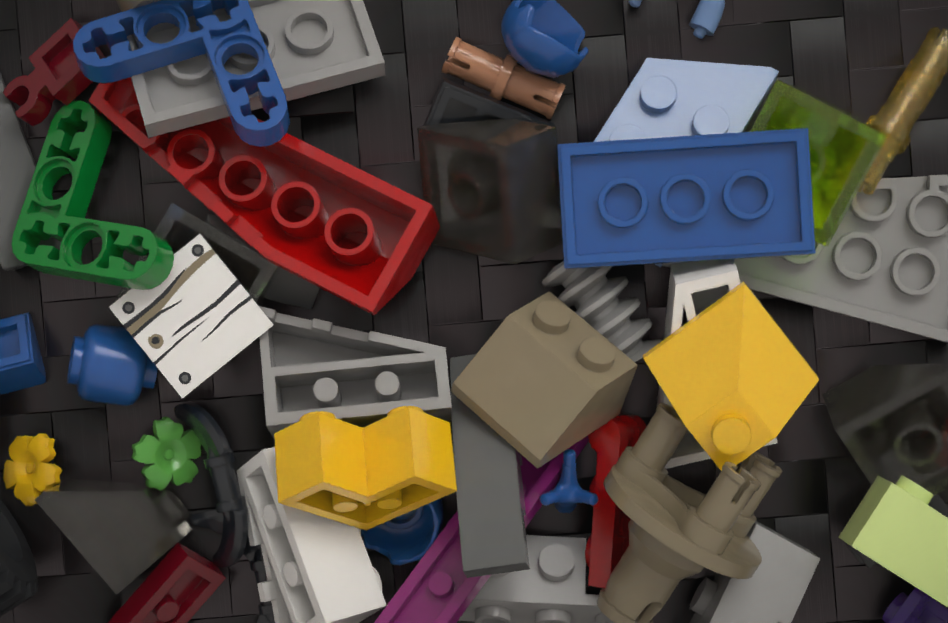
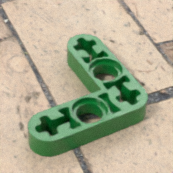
M81 100L72 101L69 105H64L55 114L50 124L13 233V253L21 262L45 274L139 290L153 289L161 285L168 278L173 268L174 255L167 241L143 227L85 218L111 140L112 127L110 121L89 103ZM70 156V157H72L73 159H75L76 161L74 162V161H72L71 159H69V158H67V157ZM71 173L72 185L69 191L63 197L53 200L52 192L55 183L62 176ZM53 237L61 242L60 250L53 246L39 245L41 240L46 241ZM101 237L102 249L100 254L93 262L83 265L81 256L85 245L91 239ZM124 251L136 256H146L149 252L146 262L138 261L135 266L123 259Z

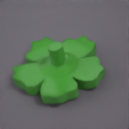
M166 416L160 420L153 421L154 436L144 434L139 442L132 444L133 454L131 458L137 462L147 464L141 471L143 477L146 478V486L159 491L165 489L169 482L176 486L183 483H191L199 470L190 459H197L201 455V442L192 429L183 432L182 424L176 423Z

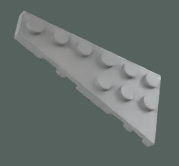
M948 174L811 182L816 253L810 255L734 259L740 282L744 281L750 290L948 343ZM683 262L663 263L662 266L671 268V265Z

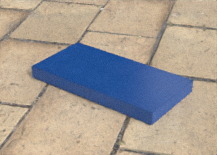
M808 128L557 144L565 269L810 255L816 253Z

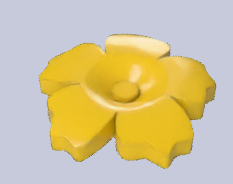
M39 433L34 438L32 436H17L9 446V456L12 460H6L4 463L3 479L6 489H14V496L20 499L25 506L40 504L41 491L49 492L54 485L61 482L60 474L62 469L55 464L48 463L54 459L56 452L53 448L55 439L49 438L47 434Z

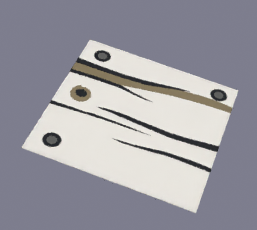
M201 234L197 235L174 254L173 268L168 278L161 285L150 290L132 288L109 306L110 310L182 399L274 325Z

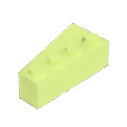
M901 475L897 483L894 484L877 476L839 535V538L948 607V517L928 506L934 495L912 480Z

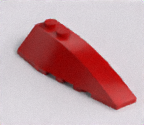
M131 77L111 83H99L88 100L93 107L267 261L373 315L377 314L412 279L440 229V224L432 204L288 133L280 141L269 146L249 145L239 138L230 117L148 138Z

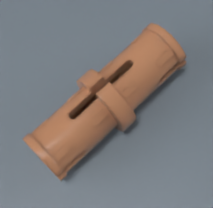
M459 37L455 38L448 52V60H445L441 71L444 74L453 75L489 91V96L501 100L503 97L544 115L549 120H551L566 86L563 83L559 84L544 76L527 71L525 68L517 65L518 62L511 55L507 54L505 59L462 41Z

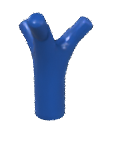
M567 449L563 453L562 472L557 485L553 490L540 496L542 505L547 506L554 503L555 508L562 513L572 512L576 508L577 503L595 505L598 502L597 494L583 490L577 481L576 452L573 449Z

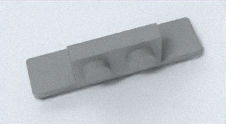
M526 535L530 569L492 574L458 620L473 621L475 623H614L598 608L597 599L599 595L585 594L586 538Z

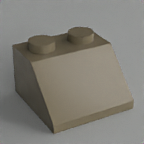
M549 291L505 318L453 382L451 392L538 469L620 414L638 364Z

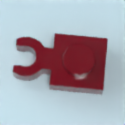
M72 18L29 57L35 70L28 76L16 77L3 91L6 98L21 106L15 112L17 117L31 126L38 125L48 116L55 99L69 105L93 82L83 75L74 54L73 40L76 33L83 26ZM96 47L99 58H105L99 47Z

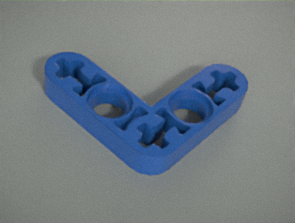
M160 0L94 20L84 25L75 35L73 49L81 72L91 81L103 84L116 82L206 54L235 132L241 140L249 145L269 146L280 141L288 131L290 120L286 96L248 0ZM224 8L231 19L220 22L213 12ZM195 16L196 25L199 27L198 31L191 32L188 17ZM160 23L174 24L180 29L177 37L168 43H154L147 39L146 36L153 26ZM135 34L138 49L134 51L131 50L129 40L127 39V36ZM107 44L112 55L100 59L96 47ZM236 54H250L258 60L257 66L247 74H231L224 68L225 62ZM257 91L262 107L270 117L265 122H258L255 115H252L248 95Z

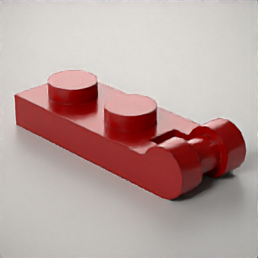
M634 414L617 416L588 435L591 447L597 452L596 475L592 480L589 492L595 493L598 496L597 504L591 505L593 507L592 535L589 537L585 549V560L589 567L588 586L605 589L612 571L629 547L628 523L631 519L610 498L604 487V479L613 465L616 464L627 446L634 447L646 428L645 422Z

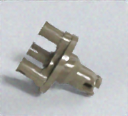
M659 403L656 408L657 411L634 447L627 446L616 464L613 465L604 479V487L608 495L631 520L628 523L629 547L612 571L605 589L602 588L597 599V606L601 612L614 623H635V621L637 623H653L652 618L664 607L682 579L700 573L704 567L731 578H751L761 564L762 557L756 545L747 534L757 520L753 513L776 478H779L783 472L782 469L774 465L775 463L766 456L755 452L742 462L737 472L736 469L738 467L736 464L728 461L725 462L722 466V471L707 494L684 485L667 475L668 471L665 466L689 430L685 427L672 406Z

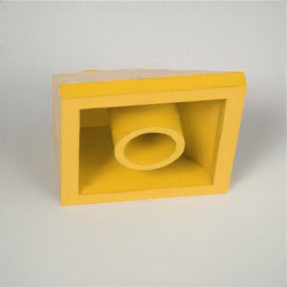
M744 281L643 354L644 361L685 427L721 471L725 462L728 461L738 465L776 438L819 381L818 375Z

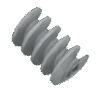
M564 261L554 266L541 282L543 287L563 285L564 291L558 299L568 307L574 306L576 314L634 362L642 359L643 354L662 341L661 339L642 341V337L651 328L652 322L650 318L630 320L629 317L635 312L641 302L638 297L618 299L617 296L627 286L629 281L626 276L607 279L605 275L613 266L565 269Z

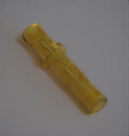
M930 28L921 47L891 91L884 106L881 107L877 115L870 116L863 126L862 130L865 134L860 144L839 173L840 179L853 190L861 192L863 189L866 195L873 194L890 162L893 161L896 154L904 153L911 142V137L908 135L913 125L926 108L948 71L947 29L943 28L941 35L937 38L940 33L939 28Z

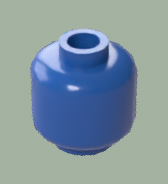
M93 324L88 327L83 337L74 336L67 384L76 385L77 393L82 400L131 406L139 399L143 387L154 388L158 368L126 328Z

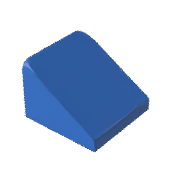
M29 312L0 319V395L45 383V367Z

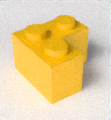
M402 406L394 408L387 413V417L366 427H359L337 419L330 412H310L301 416L299 422L274 433L278 503L367 531L457 491L450 422L424 413L419 407Z

